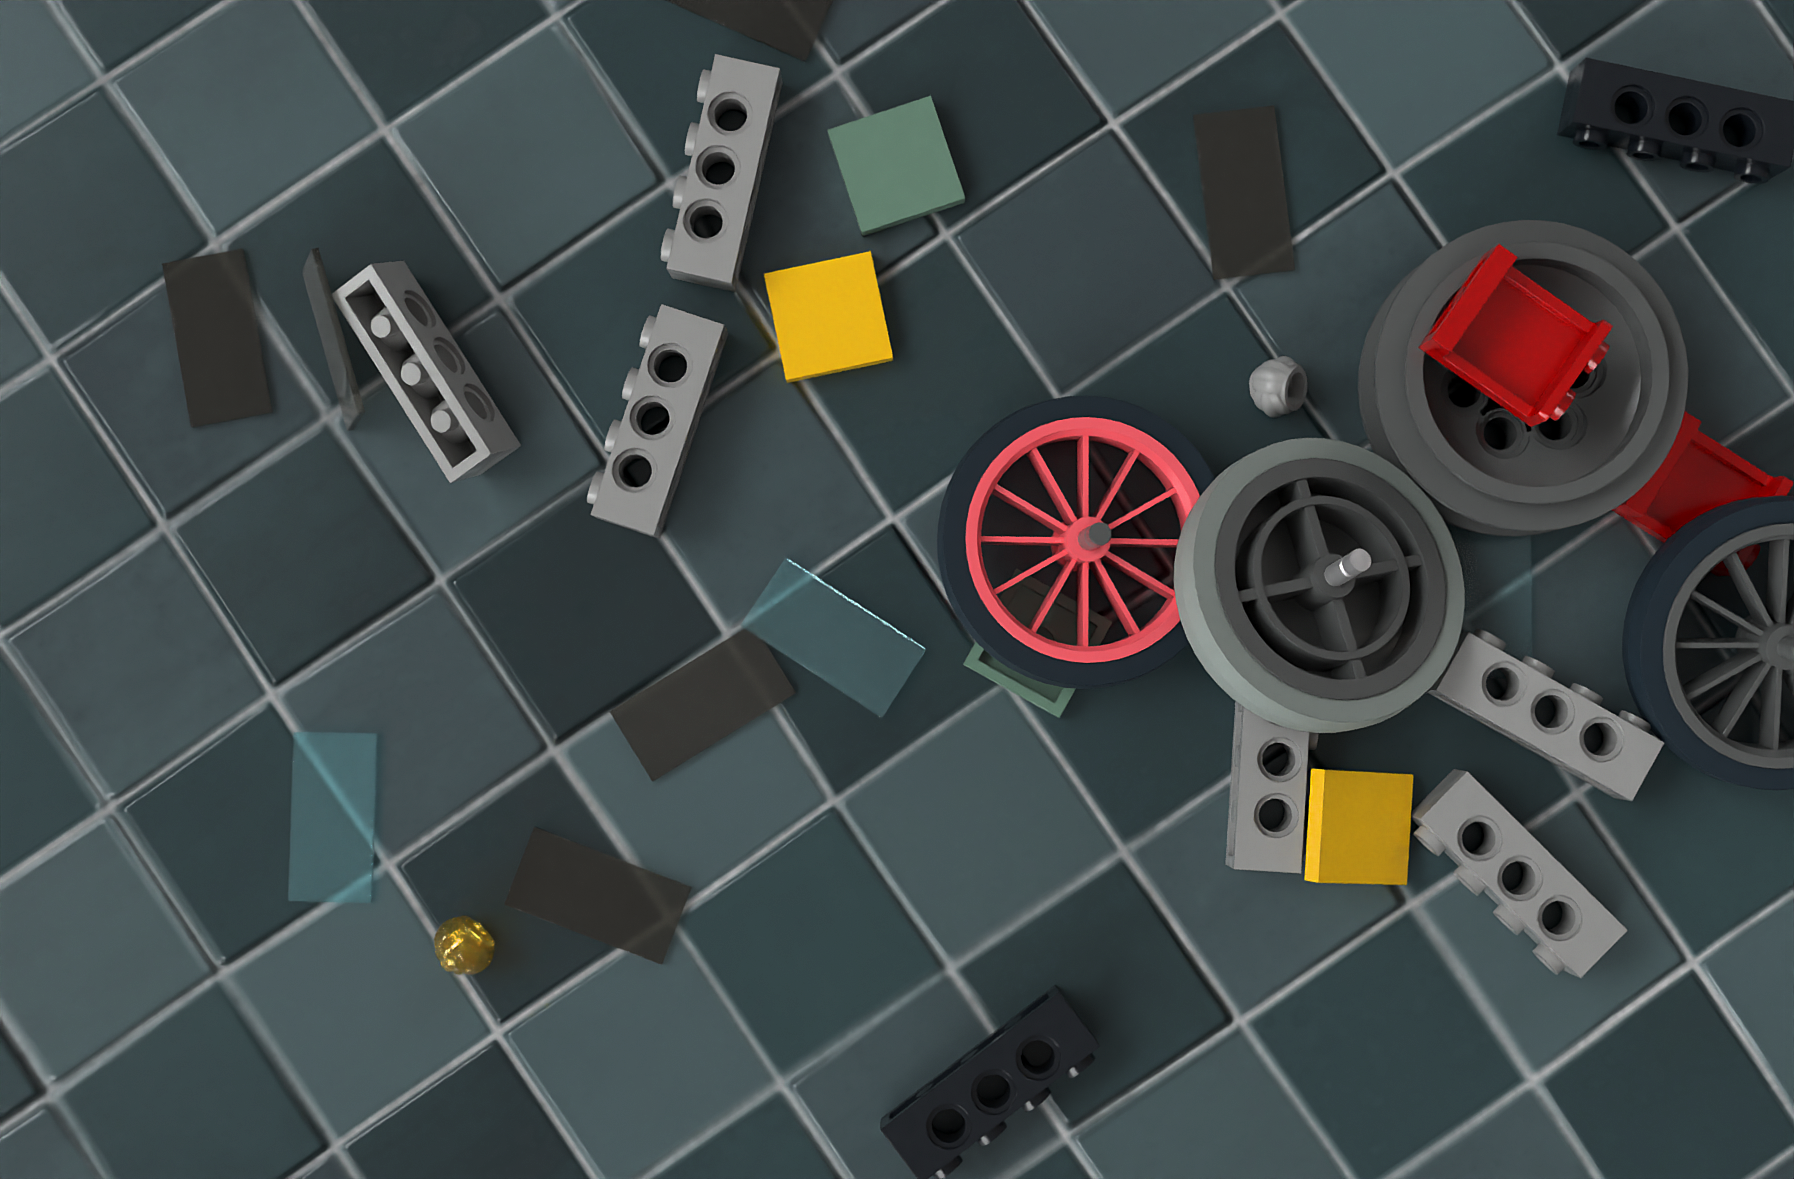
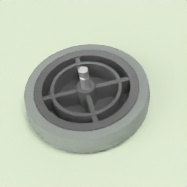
M1299 438L1271 444L1241 458L1219 474L1199 497L1189 512L1177 544L1174 561L1175 598L1183 629L1195 655L1214 681L1232 699L1247 710L1277 725L1312 733H1336L1380 723L1407 708L1434 685L1450 662L1459 641L1465 608L1463 573L1457 549L1442 516L1421 488L1404 472L1377 454L1359 446L1325 438Z

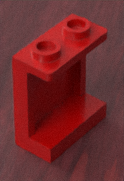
M1497 244L1481 257L1418 348L1530 427L1545 422L1549 418L1556 421L1565 413L1575 399L1577 393L1571 389V386L1581 372L1591 373L1608 352L1610 345L1604 342V339L1613 328V325L1604 319L1596 323L1588 320L1514 268L1512 265L1518 257L1502 245Z
M1685 411L1673 446L1661 466L1641 489L1612 511L1665 543L1682 526L1715 507L1753 497L1787 496L1794 482L1785 476L1773 477L1708 437L1698 430L1702 421ZM1758 543L1736 552L1745 570L1753 564L1760 552L1761 546ZM1723 561L1710 571L1716 576H1730L1728 568L1725 567Z

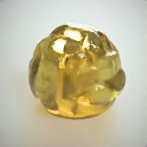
M466 915L444 921L434 937L435 955L440 960V965L445 971H453L457 975H463L464 973L468 975L476 974L487 968L493 960L495 952L494 939L478 922Z

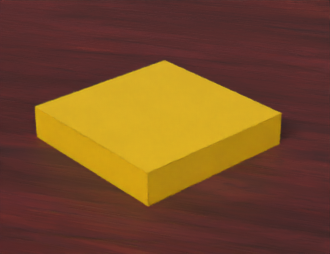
M871 251L764 273L787 383L893 361Z
M1311 768L1304 880L1316 883L1407 885L1413 774Z

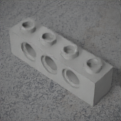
M715 54L712 70L703 69L697 91V102L704 103L699 124L691 122L685 143V155L692 156L688 176L679 175L673 196V208L680 209L675 230L667 228L661 248V261L668 262L666 269L671 278L736 292L783 84L780 68ZM728 110H739L747 116V119L738 130L726 131L717 125L720 116ZM726 162L735 168L733 177L728 182L720 185L708 182L706 180L707 170L715 163ZM704 215H716L723 220L721 230L711 238H701L694 234L696 221Z
M404 261L370 264L331 294L450 483L483 474L521 446Z
M663 304L660 306L657 317L648 316L639 343L640 347L646 349L640 368L632 367L630 369L622 391V399L628 400L622 421L613 420L606 437L604 450L611 452L605 472L597 471L588 491L587 503L593 504L590 515L660 539L728 336V331L724 324ZM670 356H680L687 362L685 375L676 382H665L659 378V366L664 359ZM654 407L666 409L669 413L667 428L656 435L644 433L641 427V420L645 412ZM635 459L648 460L652 468L649 481L641 487H629L624 479L626 466Z
M1476 629L1474 634L1470 632L1460 633L1459 641L1450 662L1427 693L1611 797L1633 801L1664 745L1663 741L1649 734L1651 725L1648 722L1623 710L1617 716L1602 708L1600 704L1603 698L1597 693L1576 683H1573L1570 689L1551 679L1555 672L1552 668L1529 656H1524L1522 661L1517 660L1503 652L1506 646L1504 641L1484 630ZM1494 669L1502 671L1507 679L1506 692L1499 699H1494L1486 688V679ZM1544 696L1548 697L1555 706V716L1547 726H1542L1535 716L1536 704ZM1592 724H1596L1603 734V743L1595 753H1590L1584 744L1585 731Z
M1235 701L1225 865L1239 870L1301 874L1302 861L1306 859L1307 827H1304L1305 805H1309L1311 772H1307L1308 750L1316 749L1318 733L1298 731L1277 725L1247 710L1237 701ZM1279 743L1286 750L1287 763L1279 773L1270 774L1263 766L1262 756L1269 745ZM1278 799L1284 808L1283 820L1277 827L1265 829L1259 820V810L1266 801Z
M1453 769L1411 812V819L1419 826L1414 832L1416 838L1436 856H1439L1444 851L1459 866L1453 872L1457 879L1477 896L1484 891L1498 905L1493 914L1514 934L1519 935L1524 931L1538 945L1532 951L1533 954L1556 975L1564 970L1567 973L1582 978L1628 931L1468 771ZM1477 822L1483 829V842L1476 850L1468 852L1463 846L1462 834L1469 824ZM1517 861L1522 868L1523 878L1517 888L1507 891L1502 883V873L1507 865ZM1557 901L1562 908L1561 921L1556 927L1547 930L1542 922V913L1548 904Z

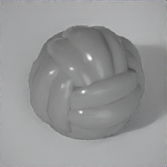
M1280 356L1277 359H1270L1252 372L1249 380L1250 395L1256 407L1264 411L1269 417L1277 418L1298 410L1305 400L1307 393L1306 373L1302 366L1295 363L1290 357Z

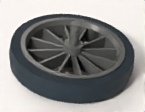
M1794 496L1753 497L1733 501L1715 507L1682 526L1655 552L1644 568L1634 587L1624 620L1622 653L1625 676L1634 703L1642 718L1651 725L1652 732L1673 753L1693 768L1713 778L1755 789H1794V738L1779 742L1782 677L1794 698V593L1786 604L1790 539L1794 540ZM1769 541L1765 609L1736 552L1748 546ZM1721 561L1728 568V573L1750 613L1745 619L1740 618L1695 591L1701 580ZM1689 599L1695 600L1738 626L1735 638H1677L1681 617ZM1676 648L1737 649L1738 654L1682 685L1678 673ZM1746 669L1711 726L1708 725L1696 712L1689 700ZM1762 682L1759 744L1727 738Z

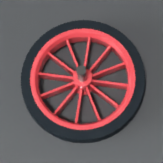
M1089 395L1067 396L1042 401L1010 414L986 431L967 451L958 464L942 501L937 530V556L941 580L956 616L972 638L992 657L1008 668L1045 684L1077 689L1103 688L1140 678L1156 670L1189 644L1179 617L1175 588H1169L1108 550L1110 547L1177 548L1179 539L1111 538V529L1170 496L1179 518L1180 529L1182 530L1189 512L1207 487L1215 480L1212 471L1197 449L1175 427L1152 412L1122 400ZM1077 440V516L1074 515L1037 448L1054 442ZM1089 441H1096L1119 448L1127 452L1128 455L1093 516L1089 517ZM1025 454L1064 520L1063 522H1059L997 484L1008 468ZM1138 459L1161 481L1166 492L1107 525L1101 519L1135 460ZM993 494L1053 530L1052 537L981 536L984 512L990 495ZM981 545L1051 546L1053 556L993 589L984 567ZM1101 560L1167 599L1155 616L1142 628L1139 629ZM1057 561L1063 568L1027 628L1006 609L996 594ZM1089 569L1092 570L1128 634L1127 637L1119 641L1101 646H1088ZM1071 571L1077 572V646L1058 643L1036 633Z

